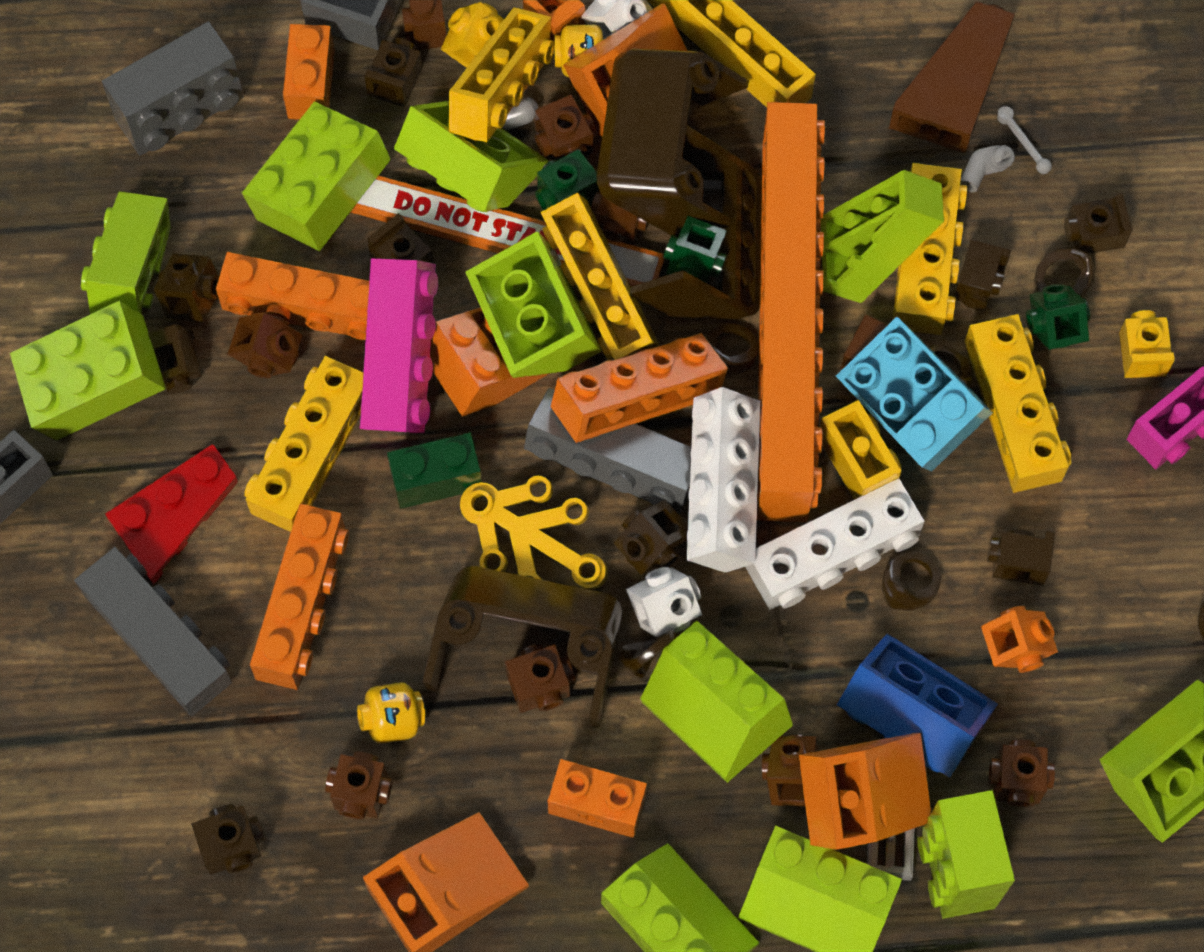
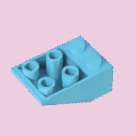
M896 317L836 375L922 468L931 472L993 413L899 317Z

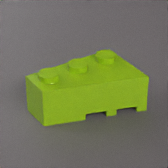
M903 170L824 214L823 219H821V232H824L822 257L824 274L823 292L862 303L944 222L942 183Z
M119 191L113 207L106 209L104 232L102 237L97 236L95 238L92 252L93 261L91 266L84 267L81 277L82 291H87L90 314L117 301L123 302L140 314L142 308L151 309L153 295L146 292L153 273L159 274L170 231L167 198Z

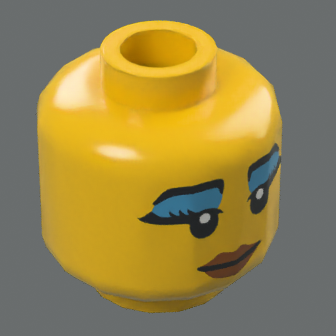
M566 25L563 27L561 35H555V68H561L563 75L569 77L563 64L604 40L601 27L598 25Z
M403 682L372 687L366 692L364 704L357 706L358 723L361 731L368 730L371 738L378 744L411 739L417 734L419 726L425 724V708L422 696L419 691L413 692L412 688Z

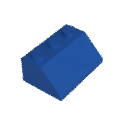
M886 634L862 661L837 703V706L845 710L851 719L861 724H867L884 735V738L921 733L925 766L932 771L941 772L949 778L998 705L995 701L889 634Z

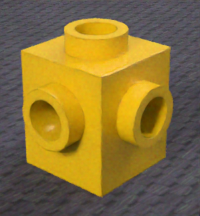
M482 2L459 8L449 19L448 28L450 29L441 50L467 68L504 19L498 15V11L494 7Z

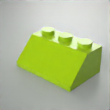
M449 101L411 106L394 147L396 151L407 158L406 161L409 165L419 170H425L437 178L436 182L438 185L447 190L457 192L467 199L466 202L471 208L480 212H489L490 210L508 207L537 177V172L548 163L546 158L502 128H497L488 142L470 140L464 136L449 133Z
M538 231L465 272L509 373L513 378L565 372L601 352V348L581 309L578 298L563 273L561 261L556 251L552 249Z
M698 621L694 622L664 648L640 698L641 702L727 783L793 726L785 699Z
M1199 680L1192 683L1099 759L1114 791L1153 836L1162 843L1204 809V683Z
M775 825L738 919L814 952H873L902 879L835 850L812 846L809 839Z
M668 843L636 862L601 893V904L644 952H751L759 945L754 936Z

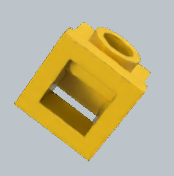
M1150 310L1133 313L1129 319H1125L1119 332L1124 378L1166 377L1175 361L1174 352H1171L1167 317L1156 318V313Z

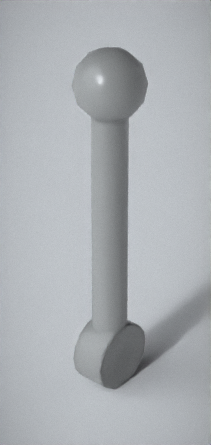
M1008 106L1001 107L997 113V120L1009 126L1036 162L1037 171L1040 174L1049 173L1052 169L1051 161L1042 158L1014 121L1013 109Z

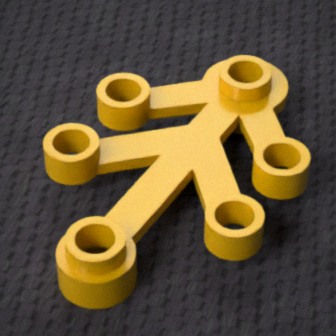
M533 476L524 485L500 491L491 484L481 482L469 486L463 492L460 500L461 512L469 522L476 524L478 527L483 550L479 561L480 567L489 569L487 567L488 558L491 555H498L501 563L495 570L504 572L507 568V558L504 553L499 551L495 523H497L510 533L519 575L542 580L536 573L531 550L532 545L572 570V577L579 586L591 590L597 589L605 583L608 576V568L600 557L594 554L580 556L540 531L566 523L572 525L583 524L589 516V509L581 499L570 498L561 507L518 517L505 509V507L529 500L537 503L548 501L553 494V486L548 479L543 476ZM538 482H544L547 488L545 494L535 497L532 493L533 486ZM480 496H485L488 500L487 507L483 511H476L474 501ZM571 505H581L582 515L577 519H570L568 509ZM586 563H593L596 568L594 576L588 579L583 578L581 575L582 566Z

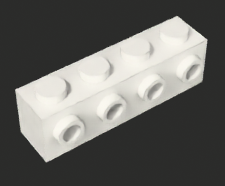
M721 387L694 397L687 561L726 573L755 564L760 401Z
M898 478L756 548L755 564L746 566V569L769 610L779 605L783 608H788L803 600L806 596L805 592L817 586L823 590L837 584L843 579V573L856 567L859 571L868 569L881 560L880 555L894 548L896 552L910 548L918 542V536H920L925 521Z

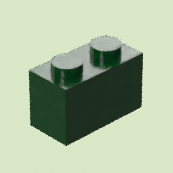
M471 433L387 452L400 509L461 495L469 486L482 482Z

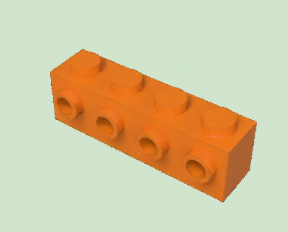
M230 252L226 253L216 286L222 310L238 315L266 312L269 315L284 318L289 324L366 340L369 297L368 280Z
M702 333L687 338H678L662 346L643 349L633 355L614 361L608 360L598 366L579 372H569L563 377H559L551 408L574 441L578 443L693 405L694 397L722 387L728 367Z
M299 504L250 662V667L256 680L298 690L302 675H308L313 659V650H310L314 635L321 633L325 620L323 605L326 595L333 593L337 580L336 562L339 554L344 555L350 532L345 528L342 513Z

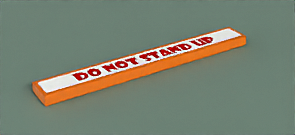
M378 176L350 212L386 223L399 213L412 230L495 253H500L537 231L546 239L542 229L547 226L545 221L502 209L480 212L471 208L467 204L466 199ZM607 239L630 287L660 278L665 263L664 254ZM559 248L555 249V251L561 261V264H563L565 260Z

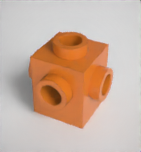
M1016 606L1001 612L1000 617L981 626L994 667L1018 668L1020 673L1029 672L1044 665L1043 659L1058 652L1054 641V628L1044 611L1026 610L1025 606Z

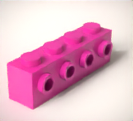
M371 259L360 429L425 433V424L430 416V406L427 401L428 381L431 379L433 372L430 344L436 328L435 318L432 315L433 298L438 290V276L435 272L436 264L418 260Z
M1204 366L1136 420L1126 439L1155 470L1167 460L1172 465L1179 461L1190 450L1191 447L1188 443L1197 435L1204 439Z

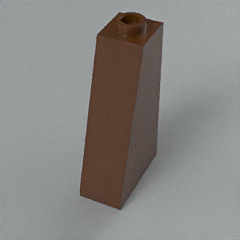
M976 1L895 102L889 129L966 153L1009 36L1015 14L1005 11L998 5H986Z

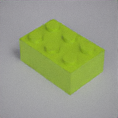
M314 101L243 190L242 195L257 221L320 252L391 158L377 130Z
M117 301L10 353L31 428L57 441L166 389L143 315L123 302Z
M993 790L938 800L931 815L928 816L925 827H923V836L917 839L921 861L923 864L929 863L933 880L928 881V891L932 906L934 908L940 907L942 919L995 909L1015 879Z

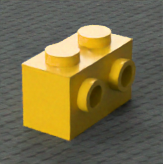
M859 400L821 418L822 446L854 500L900 478L902 469L899 459L892 449L887 448L880 436V430L871 414L866 413Z

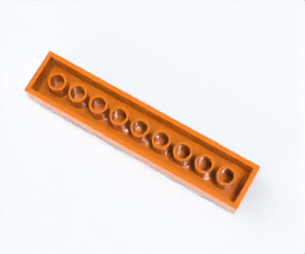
M767 102L762 141L758 373L760 428L756 521L807 522L810 508L818 507V493H821L822 468L818 467L819 453L822 450V427H818L823 399L822 387H819V373H822L823 348H819L820 334H822L823 309L819 308L820 295L823 294L824 279L823 270H820V257H823L824 232H820L821 219H823L824 194H821V182L824 179V157H821V145L824 144L825 120H817V104Z

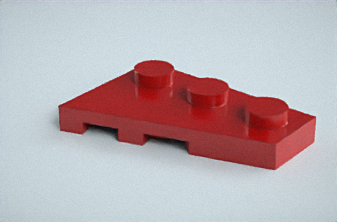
M212 444L111 509L105 515L128 550L146 569V575L154 585L162 576V570L175 554H180L188 544V538L202 521L208 520L235 487L238 480Z

